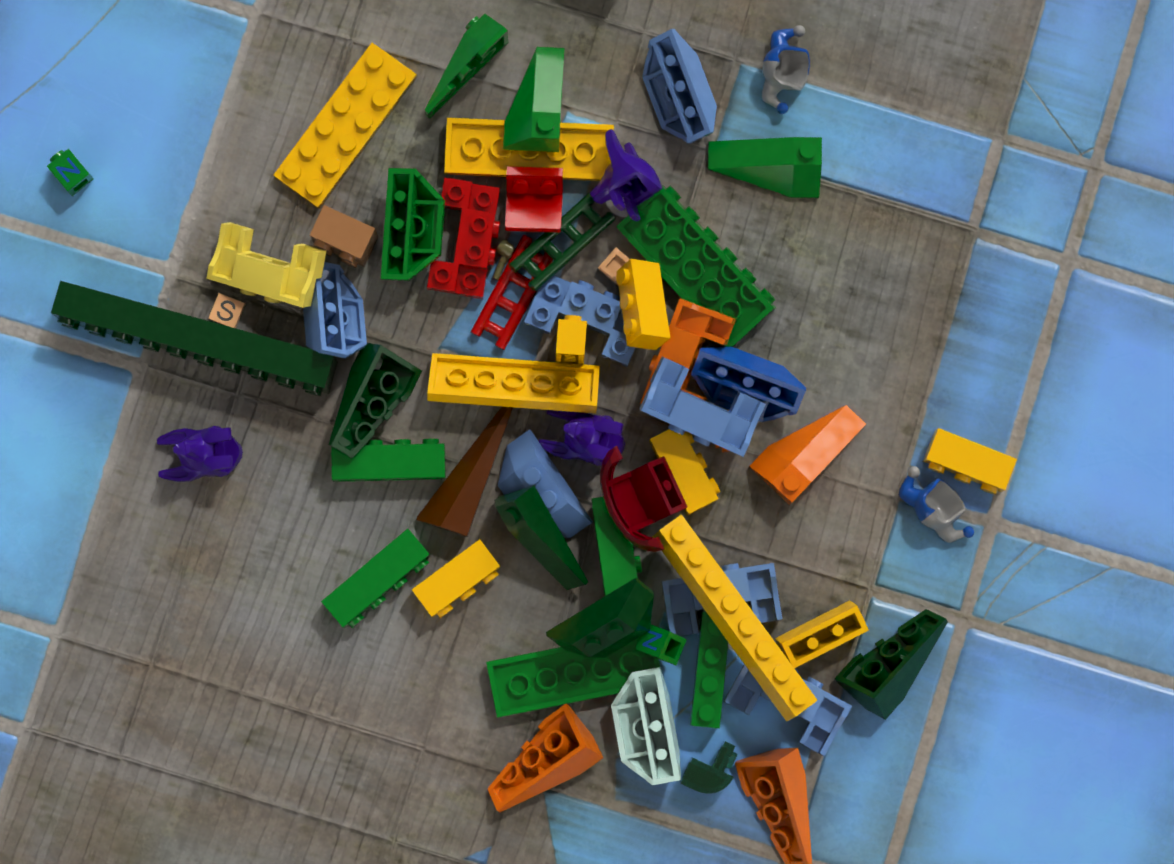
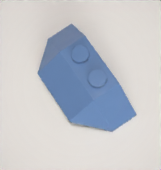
M670 29L649 40V50L642 78L661 128L683 139L686 143H693L713 133L717 105L697 53L675 29Z
M324 262L322 278L316 279L312 304L309 307L303 308L306 346L318 353L347 358L367 345L363 299L351 281L344 275L340 265Z
M531 430L526 431L507 445L498 481V487L504 495L535 485L557 527L565 538L573 537L593 523Z

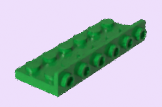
M662 185L663 189L637 206L641 218L639 221L632 220L628 215L616 227L647 261L659 263L661 277L682 299L736 319L728 343L725 345L726 347H734L770 312L776 309L773 305L775 298L765 288L760 290L754 284L757 279L746 267L743 270L739 268L735 263L738 259L728 247L723 250L716 241L719 237L708 226L704 229L697 222L700 217L690 206L686 209L678 201L682 198L672 186L666 188Z

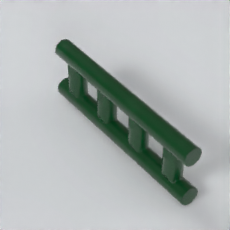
M590 193L562 216L561 232L563 231L574 242L562 253L551 242L561 232H544L509 264V267L515 273L523 267L534 278L528 283L534 292L542 287L616 220L611 212H607L601 217L591 207L595 201ZM582 213L594 224L583 235L571 224ZM542 249L554 260L543 271L531 260Z

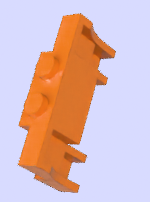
M679 299L669 325L670 339L661 346L659 354L654 355L651 360L649 370L652 373L640 404H642L650 387V380L662 356L689 369L681 390L706 401V397L686 390L691 378V372L705 338L722 345H727L736 319L685 299Z

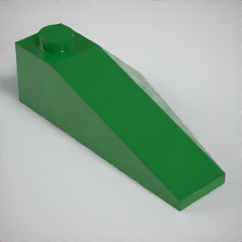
M483 14L480 18L476 16L466 25L467 31L464 33L425 108V114L429 119L509 43L508 30L488 15Z
M536 48L505 120L504 150L559 152L565 48Z
M786 137L708 142V170L736 180H743L763 189L781 193L789 198H819L822 169V137Z

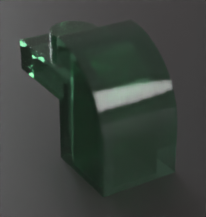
M723 741L712 766L691 757L680 783L695 791L707 794L716 793L726 788L734 778L724 773L726 767L731 769L737 757V753L733 752L735 746Z

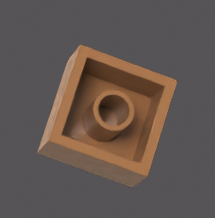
M326 205L323 206L310 233L313 245L316 248L326 250L327 256H331L332 253L339 255L341 262L353 268H356L357 265L365 267L378 240L375 228Z

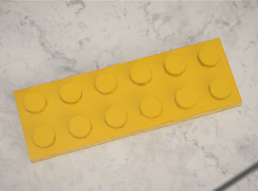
M372 42L273 176L320 209L417 78V74Z
M447 118L444 174L506 177L507 166L563 168V180L600 181L605 170L611 164L605 134L610 129L614 131V125L561 123L559 152L504 150L505 120Z
M432 353L427 401L596 414L600 366Z

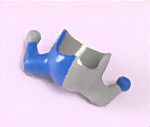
M797 25L793 29L774 31L771 35L770 51L763 60L762 69L765 82L762 90V99L765 103L776 108L779 114L787 113L789 108L785 102L779 101L777 94L783 89L802 90L809 75V52L807 49L789 46L787 42L793 36H804L805 28L801 25Z
M916 466L910 467L908 469V476L903 481L898 495L905 503L915 508L919 521L925 526L934 529L940 538L948 543L963 537L971 538L974 535L972 527L966 526L963 530H955L953 528V523L966 511L963 501L955 490L940 478L927 485L923 490L914 488V479L919 476L920 470Z

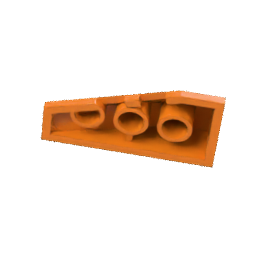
M845 405L769 445L749 467L790 505L861 431L866 423Z
M564 704L540 723L538 733L530 742L526 741L521 747L523 751L516 760L509 762L488 787V792L498 812L507 810L582 774L603 759L593 735L568 704Z
M774 749L736 761L735 766L742 790L746 797H752L758 808L756 814L760 821L764 819L772 832L770 839L784 863L812 864L806 774L799 749Z

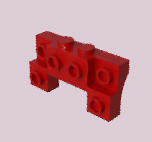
M444 177L441 196L445 200V208L460 210L462 213L454 263L437 260L432 262L427 289L483 299L488 266H494L496 249L491 248L493 238H498L500 222L496 221L500 188Z

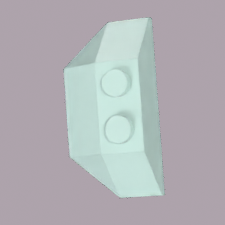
M661 668L632 672L611 704L621 762L651 785L681 780L680 750L670 696Z

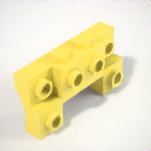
M231 222L221 224L217 247L208 266L206 279L239 288L240 293L256 296L259 294L265 296L264 300L268 302L281 303L282 301L302 308L311 306L316 279L322 278L326 250L306 244H296L293 248L291 263L250 251L254 229Z

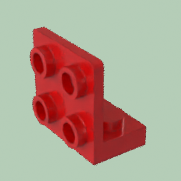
M507 166L505 230L561 232L563 168Z

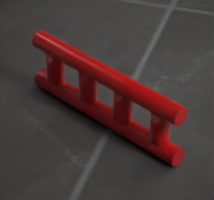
M526 235L521 237L470 331L478 337L481 336L484 330L498 337L495 346L502 350L506 349L536 293L528 285L534 279L533 277L529 279L518 272L515 273L509 267V264L530 246L533 239ZM546 252L544 255L537 253L531 259L534 263L538 264L542 271L553 262V259ZM510 281L525 289L518 303L503 296ZM497 306L512 313L504 328L490 321Z

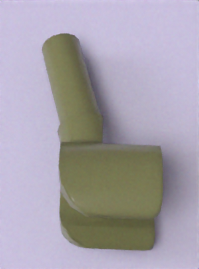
M502 240L496 248V252L502 255L492 277L499 280L505 264L515 250L514 246L507 240Z

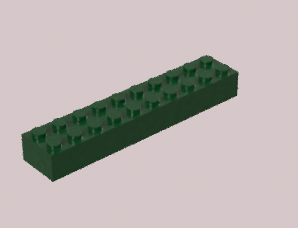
M64 281L59 283L51 314L57 318V322L66 328L78 330L79 326L85 327L84 330L89 331L90 334L105 338L106 333L111 334V337L115 338L116 341L132 345L133 341H137L144 349L159 352L160 348L166 349L170 356L186 360L188 355L194 357L193 359L197 363L213 367L214 363L221 364L220 367L224 368L225 371L240 374L241 370L248 372L251 378L267 382L268 378L276 379L275 382L279 386L294 389L295 385L303 387L302 389L306 393L321 397L322 392L329 394L338 364L335 356L318 353L313 349Z

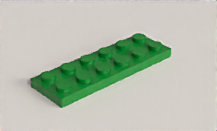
M637 638L605 658H589L558 647L488 661L486 664L498 718L618 694L632 672L660 667L659 659L636 650L635 648L639 640Z

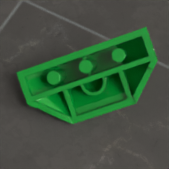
M388 168L381 280L410 281L441 256L445 200L417 169Z

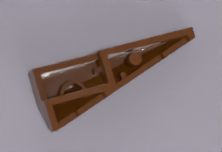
M501 407L419 513L417 521L468 537L513 407Z

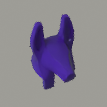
M610 129L606 132L605 138L611 164L605 170L599 183L590 192V195L599 204L612 200L618 210L623 211L626 209L630 218L637 222L641 219L637 205L645 202L663 188L655 170L645 160L639 158L633 145L630 142L626 143L624 150L615 132Z
M547 410L548 415L569 422L564 425V442L539 439L543 449L550 454L566 460L581 459L593 465L602 466L604 457L613 447L618 446L620 453H623L625 449V441L622 435L623 423L616 422L612 417L606 415Z
M211 426L201 430L183 428L173 430L157 438L158 445H175L173 452L179 457L182 466L161 470L158 472V475L163 479L176 482H189L204 476L223 477L229 475L236 468L243 455L241 445L231 435V428H221L219 426Z

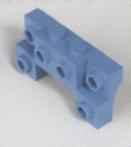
M556 276L550 278L539 288L525 318V325H532L550 335L558 315L563 318L565 315L581 316V321H587V328L609 337L602 357L606 359L608 357L628 367L636 347L627 346L626 335L623 331L624 321L619 296L605 291L604 294L593 290L594 286L585 281L579 280L577 284Z
M662 356L639 409L669 423L668 429L683 435L687 431L695 435L693 440L709 447L710 443H713L744 457L766 404L738 391L729 411L687 393L681 390V386L689 369Z
M738 563L722 566L723 572L745 602H750L751 610L761 623L782 620L774 563L739 568ZM682 578L662 581L669 631L679 636L698 634L695 611L704 610V608Z
M744 664L724 702L750 715L759 696L769 701L771 700ZM808 677L807 680L803 679V681L818 701L798 715V717L809 722L798 743L825 756L852 705L822 690L824 684Z

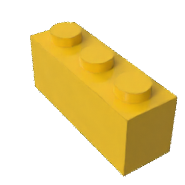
M630 259L616 271V282L620 293V308L622 309L624 321L623 331L626 335L627 346L657 350L670 339L660 265L655 262Z
M565 315L564 319H558L556 362L584 364L587 321H581V316Z
M940 428L934 431L923 462L929 464L928 469L944 474L946 470L955 474L954 479L966 484H970L971 481L981 484V490L995 495L997 491L1003 492L1006 490L1017 461L1014 457Z
M668 429L649 440L657 458L665 457L688 506L684 509L687 516L718 501L717 494L720 493V489L713 477L708 479L704 471L707 468V464L700 452L695 454L691 446L694 443L691 433L685 431L681 435Z
M479 539L411 590L432 618L436 615L442 618L454 609L451 604L461 598L462 601H465L475 594L476 590L474 587L483 581L487 585L499 576L497 570L501 567Z
M849 600L776 637L775 640L792 666L796 668L869 631L858 606Z

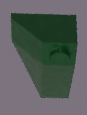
M367 343L365 348L359 350L351 367L328 445L353 458L373 437L377 427L393 415L392 411L401 402H405L410 397L422 370L382 345Z
M535 485L497 497L494 500L496 509L509 532L566 590L584 586L588 583Z
M925 609L898 627V633L886 641L882 638L875 643L876 648L864 656L860 653L852 658L835 677L836 682L866 710L886 720L904 700L946 627L947 619Z

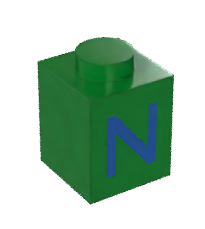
M69 148L65 152L60 150L50 158L51 163L47 165L71 196L75 195L94 179Z
M651 625L650 631L639 637L635 649L676 666L687 639Z

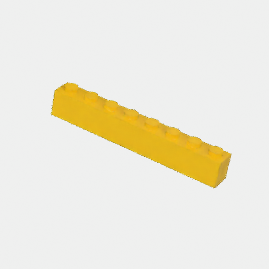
M682 514L654 534L652 537L659 536L664 546V550H661L786 722L795 718L818 701Z

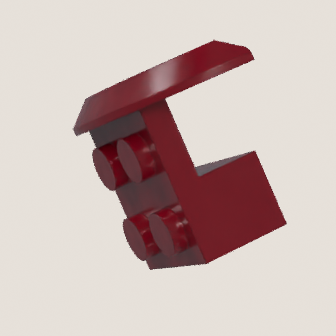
M615 446L604 457L600 469L602 496L608 513L619 531L636 547L651 552L664 550L659 536L648 537L637 530L688 507L670 467L663 456L613 479L615 467L623 459L618 446Z

